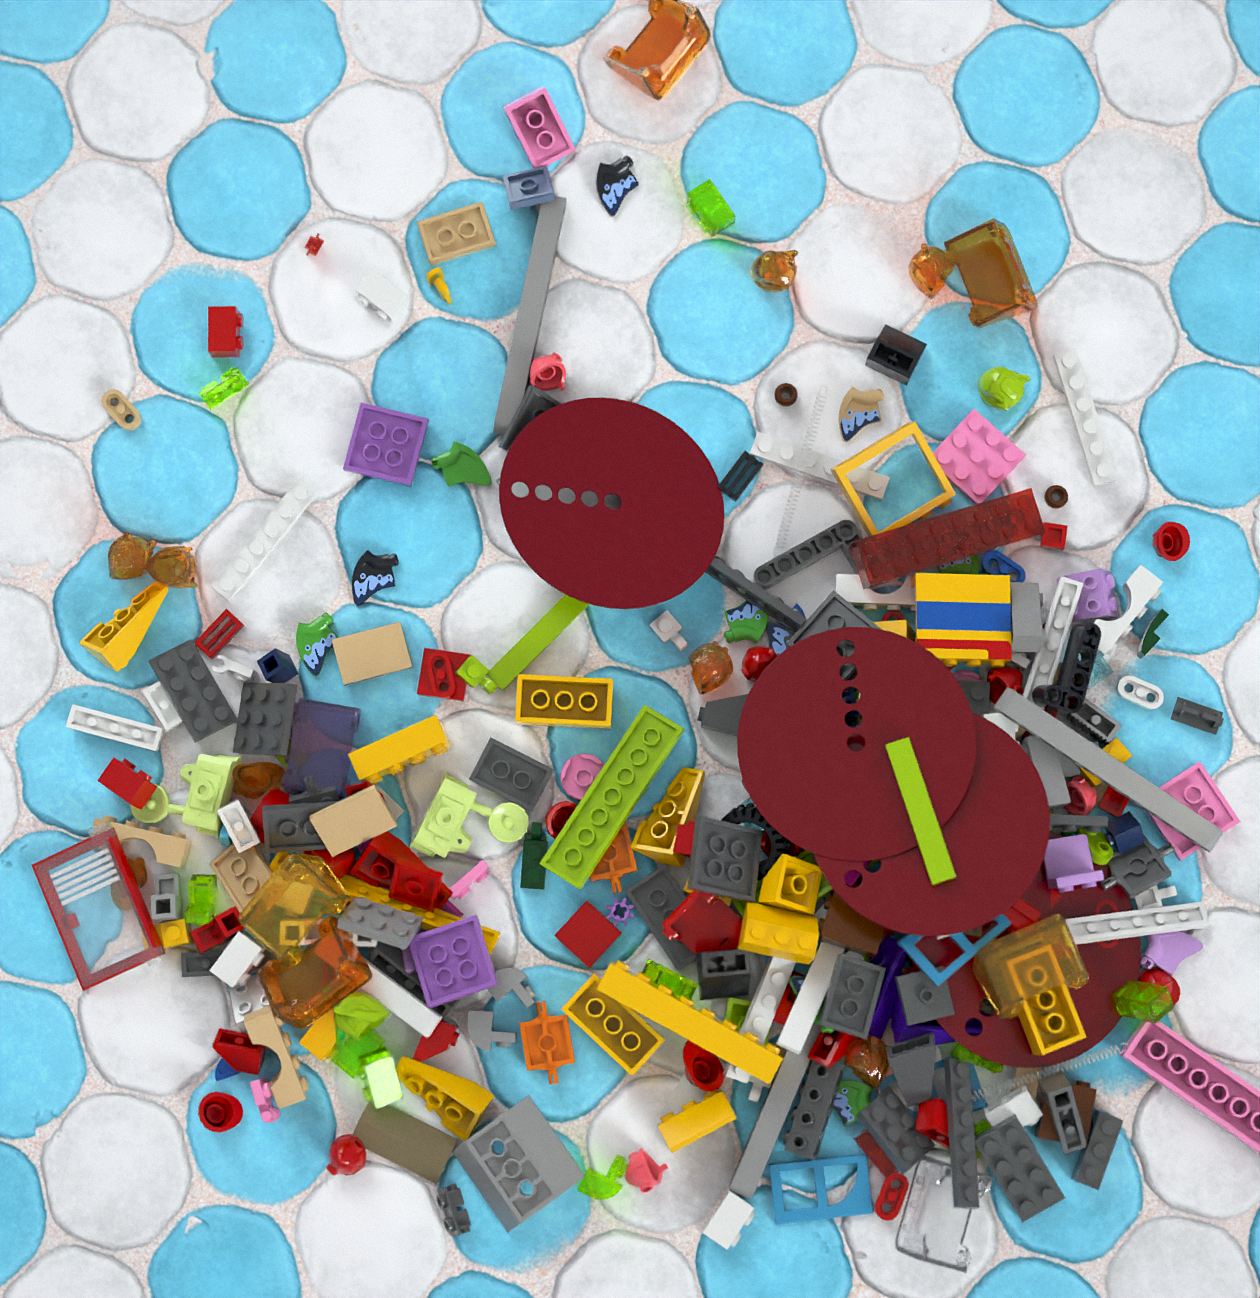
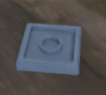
M547 166L503 176L510 210L555 200Z

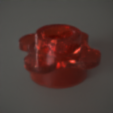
M319 233L316 237L311 236L304 247L308 249L307 256L309 253L316 256L324 240L319 238Z

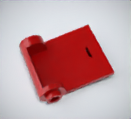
M693 890L664 920L662 932L671 941L674 938L678 941L680 940L696 955V951L736 948L739 944L743 919L717 895Z

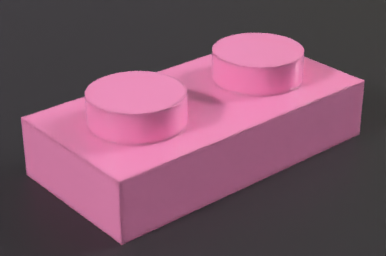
M480 861L450 888L453 892L452 899L455 900L458 897L461 900L471 891L469 887L475 881L479 884L489 875L487 871L490 867L485 861Z

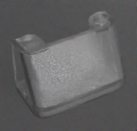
M923 1156L917 1162L896 1234L895 1246L899 1252L915 1259L966 1273L971 1262V1253L969 1248L963 1245V1240L972 1209L954 1208L951 1163L929 1156ZM977 1171L979 1198H984L991 1190L993 1176Z

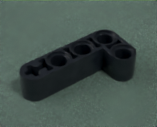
M1094 623L1077 624L1072 628L1057 685H1039L1035 687L1032 692V699L1036 705L1061 714H1074L1082 709L1101 639V630L1098 625ZM1073 676L1075 677V683H1074V684H1073V681H1072ZM1046 692L1049 694L1048 700L1046 699ZM1067 698H1068V700H1069V706H1068V707H1067V705H1066V700H1067Z

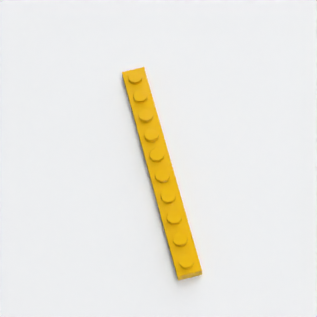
M278 852L270 863V870L273 873L352 902L355 897L367 898L372 902L389 905L404 912H412L417 916L423 917L421 928L427 931L463 919L437 908L432 913L388 898L389 890L371 886L349 875H345L333 883L307 860L287 852ZM481 925L489 954H492L499 941L501 932Z

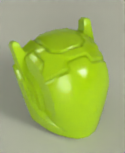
M998 366L985 371L980 376L978 391L986 405L998 410L1008 411L1009 408L1014 407L1021 400L1025 392L1024 385L1031 379L1028 375L1018 374L1005 367Z
M365 992L349 994L338 1007L334 1008V1013H336L335 1021L338 1027L356 1041L363 1038L370 1030H375L391 1015L390 1011L378 999Z

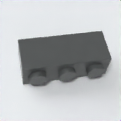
M1095 1110L1090 1124L1087 1147L1082 1148L1071 1176L1072 1180L1099 1190L1124 1120Z

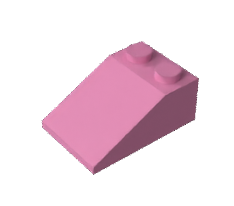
M544 86L502 107L534 169L547 166L576 151Z

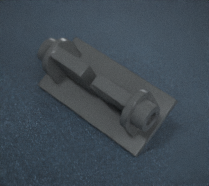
M1177 697L1171 720L1214 735L1217 734L1218 728L1222 726L1224 718H1222L1223 712L1180 697Z
M455 1183L447 1186V1188L437 1189L438 1195L436 1199L439 1208L443 1209L445 1215L444 1226L446 1231L450 1233L451 1237L459 1236L460 1232L461 1234L469 1232L471 1223L467 1210L457 1211V1206L465 1204L460 1187L457 1188Z

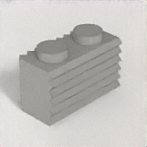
M1086 698L1082 709L1078 713L1066 716L1067 720L1070 719L1071 722H1074V725H1078V728L1086 731V734L1090 733V737L1093 736L1102 745L1109 743L1122 726L1121 723Z

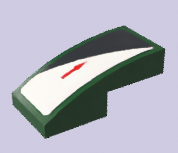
M1163 609L1154 615L1142 635L1137 656L1140 659L1161 639L1154 631L1169 616Z

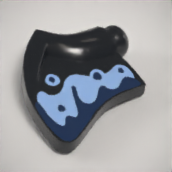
M624 156L623 159L620 158L612 164L600 162L597 171V193L603 207L612 217L618 212L625 196L639 186L637 179L629 169L634 164L629 156Z
M367 550L360 557L352 577V594L356 605H361L379 590L395 587L392 567L399 565L397 554L374 555Z

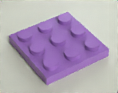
M361 403L343 470L412 487L429 419Z
M477 915L417 934L409 944L428 1008H433L499 985Z

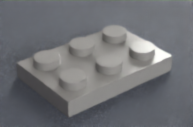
M355 897L339 918L337 928L406 950L421 928L423 917L417 916L412 912H404L392 908L389 905L372 902L367 898Z

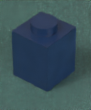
M276 648L257 660L265 680L271 683H286L299 674L290 655Z
M1130 811L1108 821L1104 837L1111 847L1114 846L1119 854L1145 842L1141 825Z

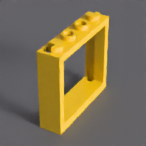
M909 421L830 469L870 541L874 543H885L892 538V533L897 530L902 532L910 528L912 521L917 518L922 520L932 514V509L937 506L942 508L952 502L950 498L956 495L915 421ZM912 435L944 492L878 532L846 474Z

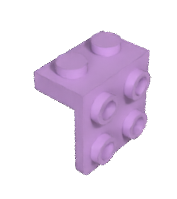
M1096 569L1063 576L1084 583L1072 622L1098 617L1105 619L1117 618L1118 601L1114 597L1115 579L1111 571Z
M1085 834L1048 840L1043 862L1049 889L1058 888L1059 893L1074 890L1073 885L1081 884L1083 889L1097 886L1096 881L1104 880L1102 870L1094 871L1088 838Z

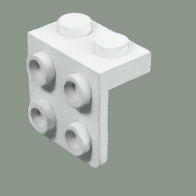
M275 972L259 973L250 976L242 987L232 988L229 986L235 1021L242 1033L248 1034L244 1024L245 1014L272 1004L275 1011H280L284 1024L290 1022L289 1013L281 1001Z

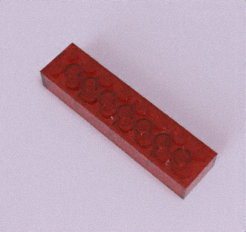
M1032 488L858 539L849 546L863 589H868L914 575L915 573H921L1041 536L1046 531Z

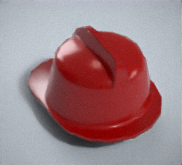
M687 1040L683 1048L684 1070L687 1080L690 1084L705 1092L718 1090L725 1078L723 1074L724 1068L718 1056Z

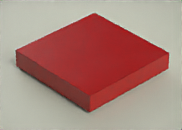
M424 648L417 695L438 698L432 691L426 662L431 653L441 651L447 654L451 661L456 684L454 694L447 699L464 702L467 684L455 672L471 654ZM441 660L435 663L436 668L443 666V661ZM443 683L440 685L441 691L448 689V684Z
M398 857L394 866L388 898L434 913L443 873Z
M586 900L554 936L590 968L622 932Z

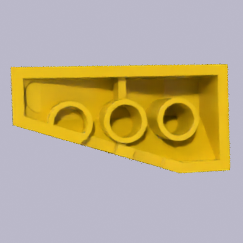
M153 582L132 598L130 606L122 610L120 608L113 612L115 617L106 624H103L102 621L97 624L79 644L106 667L116 672L123 669L134 656L169 589L165 585Z
M685 767L680 770L666 789V795L660 803L656 802L652 807L653 812L638 826L631 844L632 850L661 864L683 868L686 856L673 852L678 823L687 825L688 821L695 822L705 777L704 770Z
M405 1056L401 1057L394 1071V1075L413 1094H419L427 1103L425 1107L430 1112L434 1110L443 1119L440 1123L463 1141L469 1139L495 1096L473 1081Z

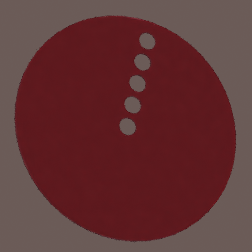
M600 397L572 400L559 404L543 412L524 427L510 446L503 462L499 482V503L503 522L513 545L527 565L540 578L565 595L584 603L610 609H637L654 606L680 595L701 578L717 553L724 529L725 515L722 491L717 488L719 485L717 475L702 449L693 438L673 421L650 408L630 401ZM516 482L526 484L529 489L528 495L525 497L515 496L512 492V485ZM537 486H548L552 491L551 498L549 500H540L535 495ZM563 488H569L574 492L575 500L572 503H564L559 499L558 492ZM584 492H594L598 497V503L595 506L585 505L581 499ZM607 495H617L621 500V506L618 509L608 508L604 501Z
M843 627L820 632L798 641L784 650L763 670L752 686L741 712L737 735V754L741 775L751 800L766 821L783 837L793 844L823 857L845 861H871L900 854L918 845L885 745L909 737L939 828H941L960 805L972 778L976 759V729L973 714L962 687L951 671L933 653L920 644L890 631L867 627ZM843 640L851 641L855 646L854 653L849 657L840 656L837 652L839 642ZM847 663L853 664L857 668V676L850 681L842 679L839 674L841 666ZM847 687H854L860 693L859 700L854 704H847L842 699V692ZM852 710L858 711L863 717L861 725L856 728L847 726L844 720L845 715ZM859 734L865 739V746L861 751L855 752L849 749L847 740L851 735Z
M972 713L976 729L977 746L975 765L968 789L953 815L940 828L956 878L932 885L919 845L895 857L880 859L881 868L873 873L865 870L863 861L836 860L814 853L822 873L834 891L851 908L870 921L897 932L917 936H944L966 932L994 920L1007 911L1022 897L1038 874L1045 857L1050 832V812L1044 784L1035 765L1023 748L1007 732L982 716ZM853 734L848 738L847 745L850 750L858 752L864 748L865 739L859 734ZM851 870L858 871L863 878L861 885L856 888L847 886L844 881L846 873Z
M1049 832V840L1065 837ZM1092 861L1094 871L1102 870L1104 880L1111 876L1110 868L1106 864L1099 865ZM1042 862L1038 874L1021 897L1042 913L1027 937L1019 936L1015 938L1004 930L946 980L955 1014L937 1018V1022L954 1040L969 1051L989 1061L1007 1066L1023 1068L1051 1066L1078 1057L1093 1048L1113 1030L1130 1004L1140 971V936L1118 939L1117 944L1112 948H1103L1097 942L1075 945L1078 949L1072 960L1078 964L1080 975L1075 982L1066 984L1086 1038L1044 1055H1033L1009 991L1004 996H997L992 990V983L997 978H1003L998 962L1020 954L1018 946L1022 939H1031L1035 947L1050 944L1053 950V935L1068 941L1063 925L1065 919L1094 916L1095 907L1102 900H1110L1115 903L1118 912L1133 911L1132 903L1127 894L1117 884L1106 891L1101 887L1100 881H1096L1097 886L1083 889L1082 885L1078 884L1073 885L1074 890L1059 893L1061 897L1051 909V889L1048 888L1044 862ZM1103 905L1100 908V915L1113 913V909L1109 905ZM992 922L982 925L981 937L963 935L974 945L997 925ZM924 936L914 944L934 968L943 966L945 970L964 954L963 950L950 936L938 939L937 936ZM1106 940V941H1103V942H1104V943H1111L1113 940ZM912 960L914 972L922 971ZM1068 967L1065 973L1066 976H1070L1072 974V969L1070 967ZM984 998H990L995 1003L996 1009L991 1016H984L979 1011V1003ZM971 1018L978 1019L982 1024V1031L977 1036H970L965 1030V1024Z

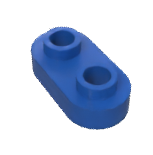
M989 551L982 558V569L988 575H1009L1013 573L1016 575V580H1010V582H1024L1026 577L1024 569L1001 552ZM989 561H996L997 566L994 568L989 565Z

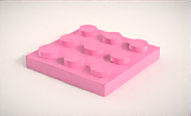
M975 409L964 418L933 452L947 479L978 507L1026 456L1021 449Z
M1200 761L1159 787L1220 828L1223 832L1241 822ZM1147 812L1167 844L1170 842L1174 847L1175 852L1173 853L1179 861L1201 848Z

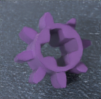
M613 898L615 904L613 906H606L607 909L611 910V914L606 918L611 919L613 917L615 919L614 926H617L619 921H623L624 925L627 926L626 919L628 917H635L629 913V910L633 909L634 905L627 906L625 904L626 898L622 902H618L616 898ZM619 905L621 908L626 907L627 909L624 912V918H620L619 915L614 916V912L617 911L616 907Z

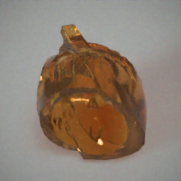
M924 243L921 245L922 249L912 257L908 271L914 285L925 296L932 299L946 284L945 280L952 273L955 265L941 248L927 246Z
M765 251L760 254L753 262L750 270L754 283L765 292L788 290L796 278L797 265L795 263V256L798 255V251Z
M128 532L115 539L108 551L109 577L115 580L139 578L142 574L148 573L157 541L152 539L149 542L142 537L131 535Z
M165 547L156 552L147 564L148 574L159 584L171 588L198 587V584L194 582L197 575V562L190 553L193 550L192 547Z
M716 641L701 645L688 656L693 669L691 674L700 695L716 690L730 679L733 672V663L730 655L727 653L728 649L720 646Z
M867 1036V1039L855 1037L847 1048L844 1064L852 1069L853 1074L867 1085L878 1089L890 1068L887 1058V1045L877 1039V1037Z

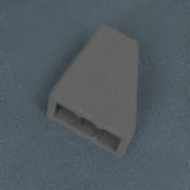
M748 694L706 702L705 708L700 707L697 721H701V728L737 736L741 712Z
M933 1032L887 1046V1058L907 1106L919 1105L921 1102L931 1100L936 1054Z

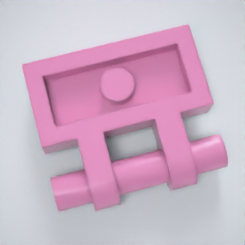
M267 1078L250 1082L255 1103L259 1107L262 1120L266 1123L277 1121L280 1118V1111L272 1103L274 1100L270 1089L271 1082H268Z

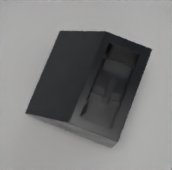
M885 324L867 357L865 366L907 386L927 344Z
M738 948L696 951L700 1000L748 996L751 978L749 951Z

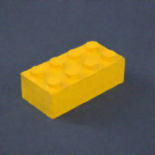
M518 674L515 722L517 725L611 729L613 679Z
M433 715L353 751L348 756L358 779L361 782L369 781L372 785L383 781V776L391 774V776L398 775L404 772V767L410 764L417 766L426 762V757L432 754L437 757L448 752L447 748L452 745L441 720L437 715Z
M1050 944L1037 946L998 962L1033 1055H1044L1086 1038Z
M594 973L561 1010L633 1076L665 1039L633 1009L597 990L601 979Z

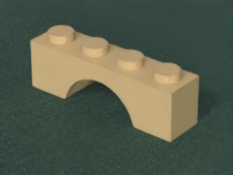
M103 815L102 819H94L90 837L114 827L121 846L133 839H143L152 846L158 863L185 869L192 842L185 839L186 834L172 831L170 836L162 834L163 829L149 826L148 830L139 828V823L127 820L125 825L116 823L117 818ZM105 844L98 848L105 850L107 848L109 849L108 844Z
M272 1004L245 1014L244 1024L252 1044L268 1046L280 1058L281 1068L271 1079L270 1085L278 1108L281 1109L305 1100L307 1098V1090L310 1089L306 1076H301L298 1068H301V1064L297 1054L293 1055L290 1049L292 1041L289 1033L283 1032L281 1025L284 1022L280 1011H275Z

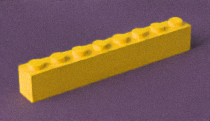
M617 960L616 963L610 962L597 986V990L770 1084L783 1060V1055L780 1054L781 1049L771 1043H768L766 1046L758 1042L759 1037L749 1031H746L744 1034L736 1030L738 1026L727 1019L724 1022L715 1018L716 1013L705 1007L702 1010L693 1006L694 1001L683 995L681 998H678L672 994L673 990L666 985L660 984L658 987L650 982L652 978L646 974L639 972L637 975L629 971L630 966L620 960Z

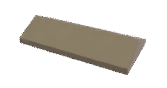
M373 1096L370 1098L352 1134L362 1141L365 1149L437 1184L458 1141L457 1138Z

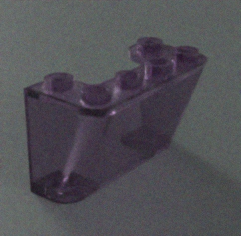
M299 698V701L295 702L293 716H295L294 726H291V748L288 749L287 756H285V763L288 764L287 773L282 775L281 787H285V792L291 796L301 794L306 790L303 778L307 776L309 781V776H313L316 788L336 785L340 801L348 798L345 790L346 786H350L351 781L348 778L350 765L348 754L352 752L354 733H358L361 709Z

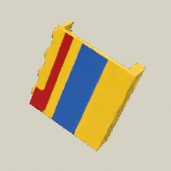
M915 573L912 576L911 587H915L916 643L929 650L948 667L957 666V663H966L967 667H980L981 664H990V667L1000 668L1012 660L1010 575Z

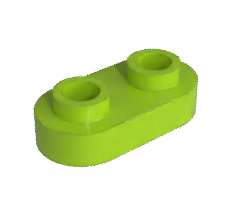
M1077 828L1075 835L1085 834L1088 838L1092 861L1099 865L1107 864L1113 856V849L1103 833H1087L1086 829Z

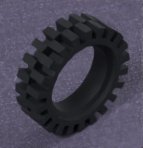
M748 803L746 806L744 804L739 805L720 820L737 825L747 822L760 826L769 836L771 852L767 859L759 861L757 880H761L767 875L782 854L789 855L790 851L787 849L791 846V841H786V838L766 821L758 809L754 807V803Z

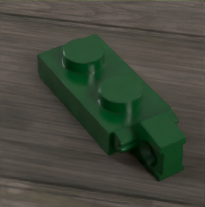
M532 822L531 835L525 834L520 888L545 889L546 868L539 863L547 853L548 842L547 836L542 835V823Z

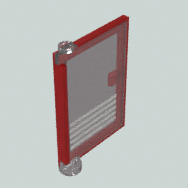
M110 821L88 829L90 838L32 864L36 878L83 991L146 962L148 966L161 962V956L166 954L116 831Z

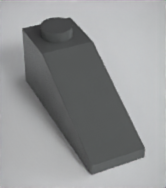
M1061 1071L1039 1079L1043 1097L1064 1155L1087 1147L1073 1091L1063 1072Z

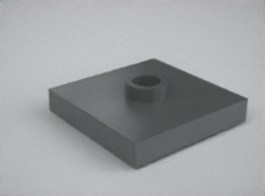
M943 966L935 967L939 973L944 971ZM923 971L895 977L906 1025L909 1026L955 1014L947 980L936 987Z

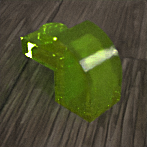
M193 874L188 884L189 904L184 918L185 923L202 925L209 923L216 916L218 901L217 876L215 874Z
M650 959L647 960L642 970V973L652 978L651 983L658 987L660 984L666 985L673 990L672 994L678 998H681L683 995L692 999L698 983Z
M617 1153L607 1175L589 1166L577 1190L598 1200L609 1199L615 1196L623 1187V1184L615 1179L616 1177L622 1178L628 1166L624 1164L626 1158Z

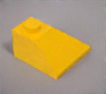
M782 854L764 877L758 902L774 908L814 915L822 877L820 867Z

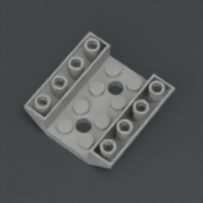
M527 1096L452 1151L507 1232L520 1225L585 1177L530 1096ZM495 1141H501L504 1144L505 1150L502 1154L494 1151L493 1144ZM523 1182L532 1184V1194L527 1195L522 1191L521 1185Z

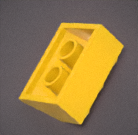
M747 901L738 949L809 965L816 955L819 936L817 917Z
M717 1090L707 1092L703 1095L705 1099L697 1104L695 1100H692L681 1106L682 1112L674 1115L672 1111L660 1118L662 1122L658 1124V1127L671 1153L737 1118L722 1090L719 1092Z

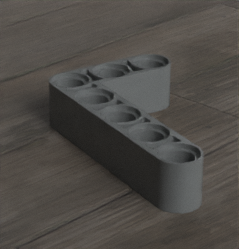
M842 520L759 566L754 572L753 582L763 586L764 590L769 589L839 549L844 553L855 574L861 576L865 585L874 584L880 575L881 569L857 526L850 520ZM847 527L851 530L852 535L850 537H843L839 530ZM821 539H828L831 542V547L824 549L819 545V541ZM855 547L860 548L863 551V556L854 557L851 549ZM801 550H807L810 552L811 558L803 560L799 557L798 553ZM786 561L790 564L791 569L781 571L778 568V564ZM867 567L872 568L875 571V576L872 578L866 577L863 574V569ZM762 572L767 573L770 576V581L762 583L758 580L757 576Z

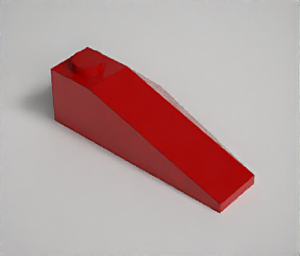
M386 831L371 838L350 873L371 886L378 888L381 885L390 888L395 862L398 857L425 867L427 866L399 838ZM443 882L441 883L436 905L438 909H442L453 894Z

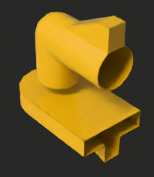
M440 267L434 268L426 274L429 286L435 285L440 297L450 304L452 300L448 286L444 281L443 271Z

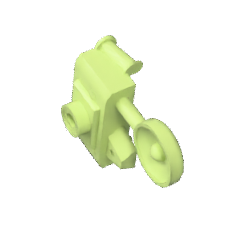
M200 753L197 763L186 764L180 771L182 781L190 785L185 807L171 804L167 791L155 784L158 787L142 810L130 804L132 814L137 820L146 824L160 822L168 813L183 816L182 823L195 826L199 833L213 835L220 839L219 835L223 822L217 813V809L229 804L236 773L242 765V757H231L221 754L210 756Z
M446 771L408 848H414L430 857L437 854L445 858L448 852L465 853L472 842V837L461 826L470 809L489 818V830L497 840L505 843L516 842L527 832L529 825L528 815L522 807L511 802L501 803L494 809H491L475 801L477 793L469 790L468 784L448 775L449 772Z

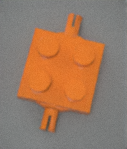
M627 824L621 827L590 875L591 882L603 879L610 880L613 894L617 893L615 884H617L618 892H623L620 883L622 876L638 872L634 853L631 849V839Z
M541 1001L542 1011L540 1002L535 1003L538 1017L519 1024L527 1071L536 1069L547 1070L550 1085L553 1084L552 1074L554 1083H559L556 1068L565 1064L575 1063L567 1014L560 1016L547 1015L546 1001Z

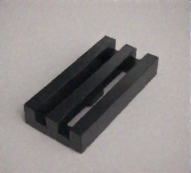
M744 451L717 488L736 502L764 464L756 460L754 456L749 455L747 451ZM747 459V464L728 489L724 488L744 460ZM752 464H754L756 467L736 494L731 493Z

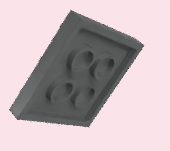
M833 590L786 644L790 647L811 635L837 628H881ZM843 640L837 645V652L842 657H849L855 651L854 644L849 640ZM847 663L841 666L839 674L842 679L848 681L857 668L853 664Z
M243 683L233 753L287 756L298 685L291 683Z
M703 816L696 817L687 889L744 902H755L763 831Z

